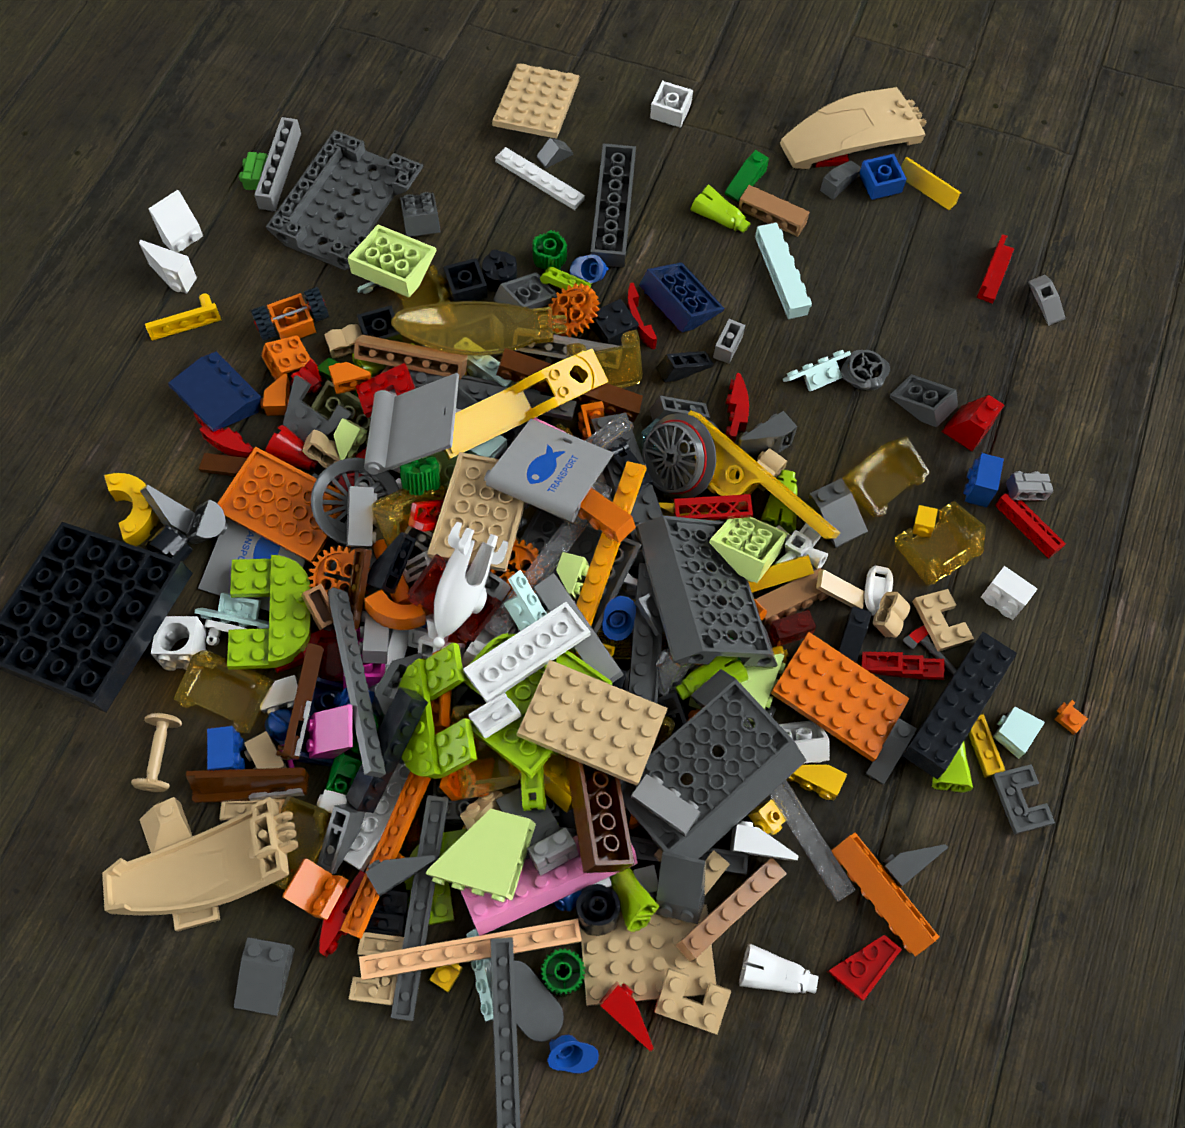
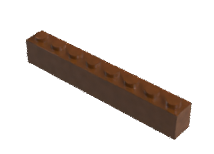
M505 348L496 375L518 383L553 364ZM570 371V376L573 379L583 383L579 373ZM547 380L531 386L540 392L554 395ZM605 383L572 399V401H576V404L581 405L603 401L604 413L607 415L626 413L629 421L634 423L639 414L643 396Z

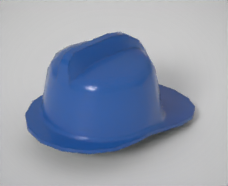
M598 255L581 256L572 262L570 275L589 283H595L604 278L609 268L606 267V264Z
M617 596L607 603L604 610L602 628L604 634L609 639L615 641L623 640L632 633L636 616V605L632 599L626 596Z
M280 708L271 712L267 717L265 729L274 740L284 745L292 711Z
M562 1035L557 1039L550 1040L548 1064L554 1070L583 1073L592 1069L598 1062L599 1055L597 1049L590 1044L579 1042L572 1035Z

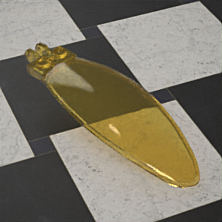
M482 301L446 302L410 307L397 312L391 320L392 326L400 334L417 343L444 352L472 356L501 354L505 348L514 351L534 342H554L553 333L561 334L566 333L568 330L567 326L563 324L566 323L567 317L565 315H552V307L530 309L512 304Z

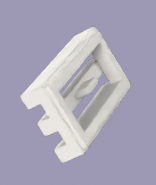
M428 550L408 560L406 567L423 557L426 559L409 570L404 569L403 575L407 583L438 568V565L433 563L435 559L428 557ZM427 564L429 565V568L417 573L412 577L409 576L410 573L420 569L421 567Z

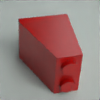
M990 395L964 404L955 413L942 432L973 451L992 427L1004 404Z

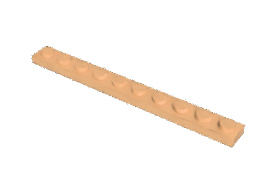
M578 919L361 956L359 957L361 980L491 958L490 939L513 937L514 954L578 943L582 941Z

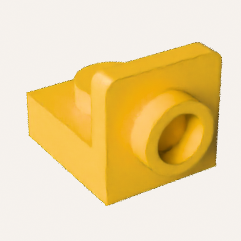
M459 964L437 967L429 980L449 992L463 969Z

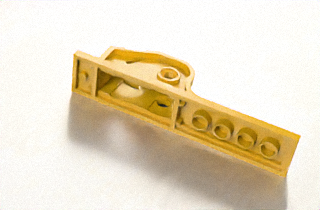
M593 349L559 361L528 376L517 384L455 413L452 447L444 450L448 460L458 456L459 452L464 453L530 419H534L609 382ZM573 367H576L583 383L577 382L570 376V371ZM547 380L555 397L531 408L523 391Z
M690 410L688 415L697 418L705 425L712 436L716 449V467L713 478L707 486L708 490L713 494L717 493L721 496L751 494L758 486L762 485L823 538H837L841 532L700 413ZM737 472L740 473V476H739L738 479L736 478Z

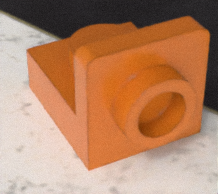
M1071 700L1068 704L1064 702L1057 709L1059 714L1055 720L1075 735L1088 718L1073 707L1075 702Z

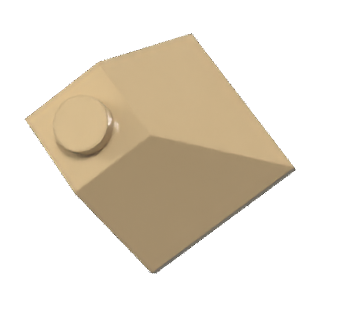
M175 797L154 805L139 819L151 853L193 837L182 805Z

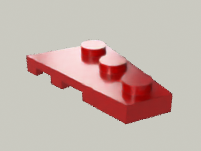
M883 935L827 972L861 1001H864L902 949L886 935Z

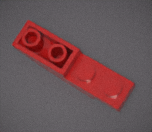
M740 373L736 374L735 379H731L729 389L732 390V394H728L726 405H729L727 412L731 413L729 421L732 422L731 426H727L726 436L734 443L737 432H745L749 416L748 392Z
M194 412L198 423L202 426L199 430L209 444L230 456L249 457L253 447L249 443L245 444L237 431L233 432L228 427L226 430L221 428L213 432Z
M361 870L349 888H344L328 919L323 921L319 952L326 958L329 954L332 955L339 945L338 940L340 937L347 934L340 929L365 875Z

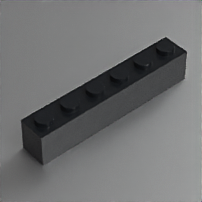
M399 687L377 731L386 774L380 778L365 775L363 764H361L345 798L357 811L374 813L428 704L415 690Z

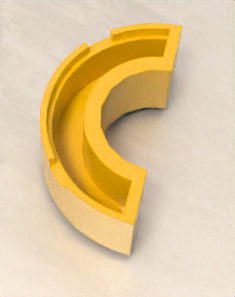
M113 473L104 475L108 490L115 501L125 500L133 503L130 515L125 520L119 522V527L123 540L128 544L138 546L151 535L150 532L158 522L157 515L140 492L141 488L146 486V484L130 474Z

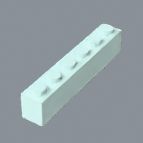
M777 222L758 226L755 238L787 318L791 319L808 315L812 305L811 299L806 295L805 285L800 280L799 270L795 268L793 256H790L788 243L783 239L782 229H779Z

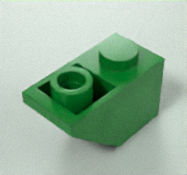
M348 749L335 757L326 787L327 791L330 790L347 795L362 764L360 754Z

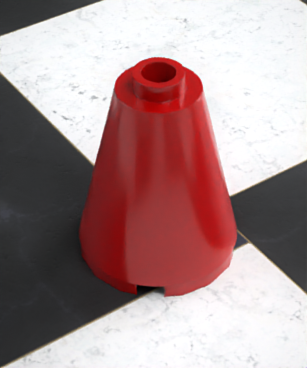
M284 425L279 426L278 429L281 431L278 434H273L265 451L294 467L308 471L312 468L315 469L319 462L304 454L302 450L305 443L288 427Z

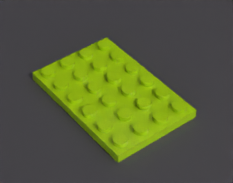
M566 651L553 660L612 685L611 680L570 651ZM547 665L505 692L507 697L510 698L520 711V718L487 738L481 735L471 721L474 736L531 779L552 756L554 751L516 735Z

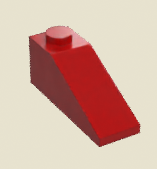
M616 981L599 1001L600 1006L651 1052L654 1048L632 995L634 991L626 983L621 985Z

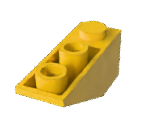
M802 765L786 780L795 781L803 789L813 790L819 793V796L823 799L834 801L847 774L830 765Z

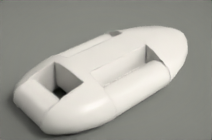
M877 565L871 567L868 571L864 591L865 604L868 611L872 612V616L880 608V601L886 592H892L893 574L890 569ZM875 573L885 575V578L875 576Z

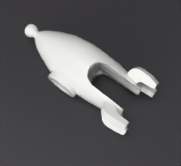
M456 522L448 536V544L455 550L441 576L434 600V622L436 632L438 633V637L433 640L434 647L442 648L445 645V637L455 632L472 613L477 614L483 609L487 598L484 586L491 564L497 565L503 562L508 549L507 541L503 540L499 550L494 552L498 536L490 534L487 543H482L470 569L465 573L475 542L471 540L474 530L466 528L462 538H460L459 533L462 523Z

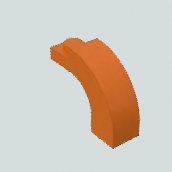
M381 589L364 598L365 610L373 620L382 626L395 630H411L425 625L426 616L434 613L435 594L432 593L410 605H401L391 601Z

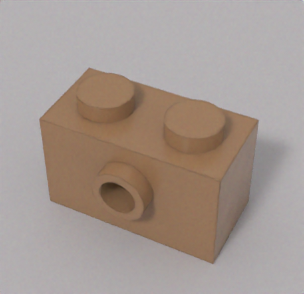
M322 584L301 594L319 631L334 623L329 597Z

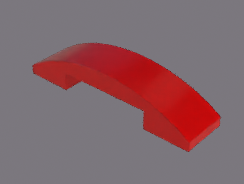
M630 283L627 308L639 323L638 337L648 347L656 349L657 337L651 324L644 326L636 308L639 303V295L634 283Z

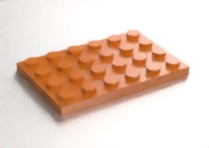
M257 447L253 449L217 503L223 509L226 518L310 563L316 560L317 555H319L330 538L318 526L312 513L311 493L317 478ZM328 485V489L343 495L338 489ZM326 493L323 495V500L342 501ZM323 505L324 512L341 507L334 505ZM344 511L335 513L333 515H330L329 517L336 519Z
M810 632L807 633L770 694L872 762L877 759L884 742L909 700L908 697Z

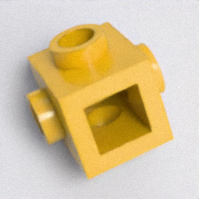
M772 799L761 803L748 815L755 827L772 835L782 829L781 825L787 820L781 809L776 806Z

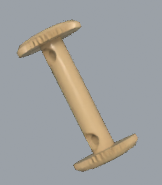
M152 713L144 719L145 722L156 726L147 767V777L145 779H133L131 783L140 790L164 792L169 789L170 785L159 781L158 774L160 773L167 728L181 727L182 722L173 715Z

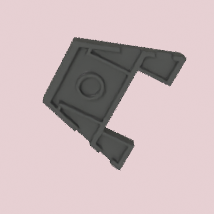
M295 375L283 425L288 427L304 443L307 436L313 430H318L329 438V435L337 429L342 418L350 420L354 416L349 410L338 405L330 419L325 418L302 401L312 384L302 377Z

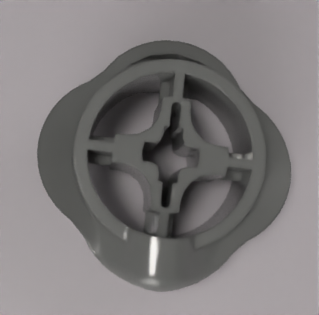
M871 350L853 351L841 368V375L844 380L857 389L868 391L880 388L890 373L889 363L878 353ZM859 362L858 366L853 369L852 364ZM878 371V377L872 378L873 374Z

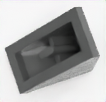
M550 137L537 154V159L546 169L572 156L573 152L565 142Z

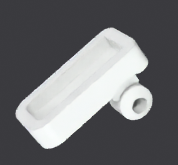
M206 619L204 627L210 628L206 642L212 646H216L219 643L221 631L229 632V630L247 629Z

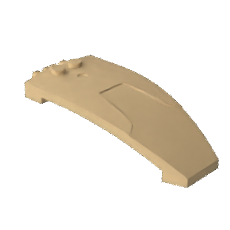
M897 87L867 91L842 98L821 108L781 139L780 145L793 168L810 169L813 163L852 152L906 142L907 145L921 143L926 135L922 127L927 122L925 119H920L922 114L918 107H914L915 102L913 100H906Z
M268 797L251 805L252 810L174 845L128 862L120 858L102 873L105 911L110 914L165 915L198 911L231 902L288 876L287 853L298 847V842L291 840L296 836L295 825L292 822H288L292 820L293 813L290 811L279 813L277 802Z

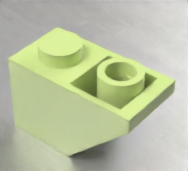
M344 418L341 419L333 434L340 460L355 458V455L358 454L359 446L366 439L367 433L366 429Z
M562 552L556 571L568 594L573 600H577L583 587L584 577L587 575L590 566L585 557Z

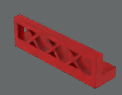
M1002 234L995 248L976 297L992 304L1014 251V248L1004 245L1007 238L1004 234Z
M1005 493L995 506L1048 559L1066 545L1022 500H1012L1009 494Z
M750 494L674 499L673 504L675 517L703 520L753 517ZM739 510H748V512H740ZM690 513L689 515L680 516V514Z
M444 500L413 502L408 525L422 532L435 530ZM435 506L436 510L433 512L432 515H430L429 512ZM419 508H422L423 511L417 517Z

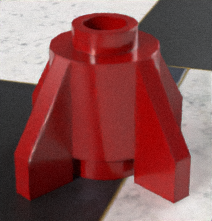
M312 359L298 372L291 375L293 378L289 383L291 386L293 385L295 375L302 377L312 384L307 393H316L322 387L317 364Z

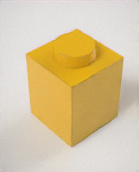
M919 505L912 533L921 537L931 538L938 509Z

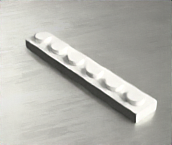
M506 147L495 157L498 164L573 210L585 200V195Z

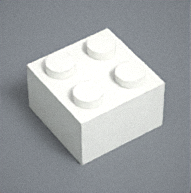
M662 81L651 104L650 118L681 128L692 103L693 90Z
M1004 566L982 594L981 598L988 605L998 609L1002 615L1013 620L1025 607L1037 588Z

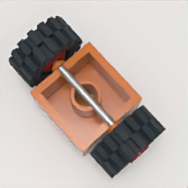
M318 287L304 291L307 304H305L301 293L268 304L267 307L271 317H269L264 305L252 309L251 313L262 340L277 336L272 323L275 325L280 339L296 335L299 338H303L316 333L309 311H311L315 322L329 318L325 302Z

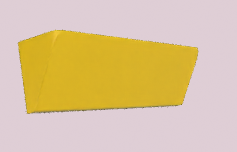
M906 157L900 167L907 178V183L948 210L957 203L960 191L910 158Z

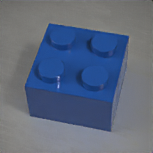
M894 154L863 161L859 173L871 200L902 193L907 180Z
M981 453L980 457L974 460L972 468H969L967 473L969 483H966L963 494H966L965 502L987 508L998 491L1003 458Z
M233 726L207 729L208 770L246 768L245 759L242 758V751L245 750V740Z

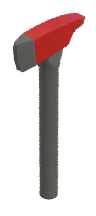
M925 625L903 639V642L911 649H914L918 643L922 644L936 659L945 660V669L952 676L957 669L940 651H937L935 645L931 642Z

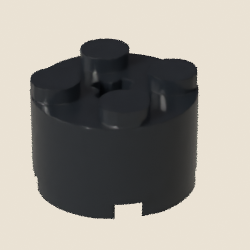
M492 250L484 258L482 273L488 289L497 292L500 284L517 279V263L514 256L507 252Z
M167 524L161 527L145 545L146 550L170 557L182 563L193 551L188 545L189 539L181 533L179 535L175 533Z
M593 884L586 887L576 902V916L579 926L587 935L595 936L608 934L617 927L620 915V901L616 892L602 884Z

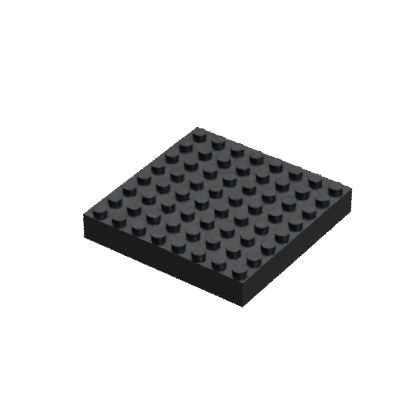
M61 522L0 612V670L107 712L193 573L181 561Z

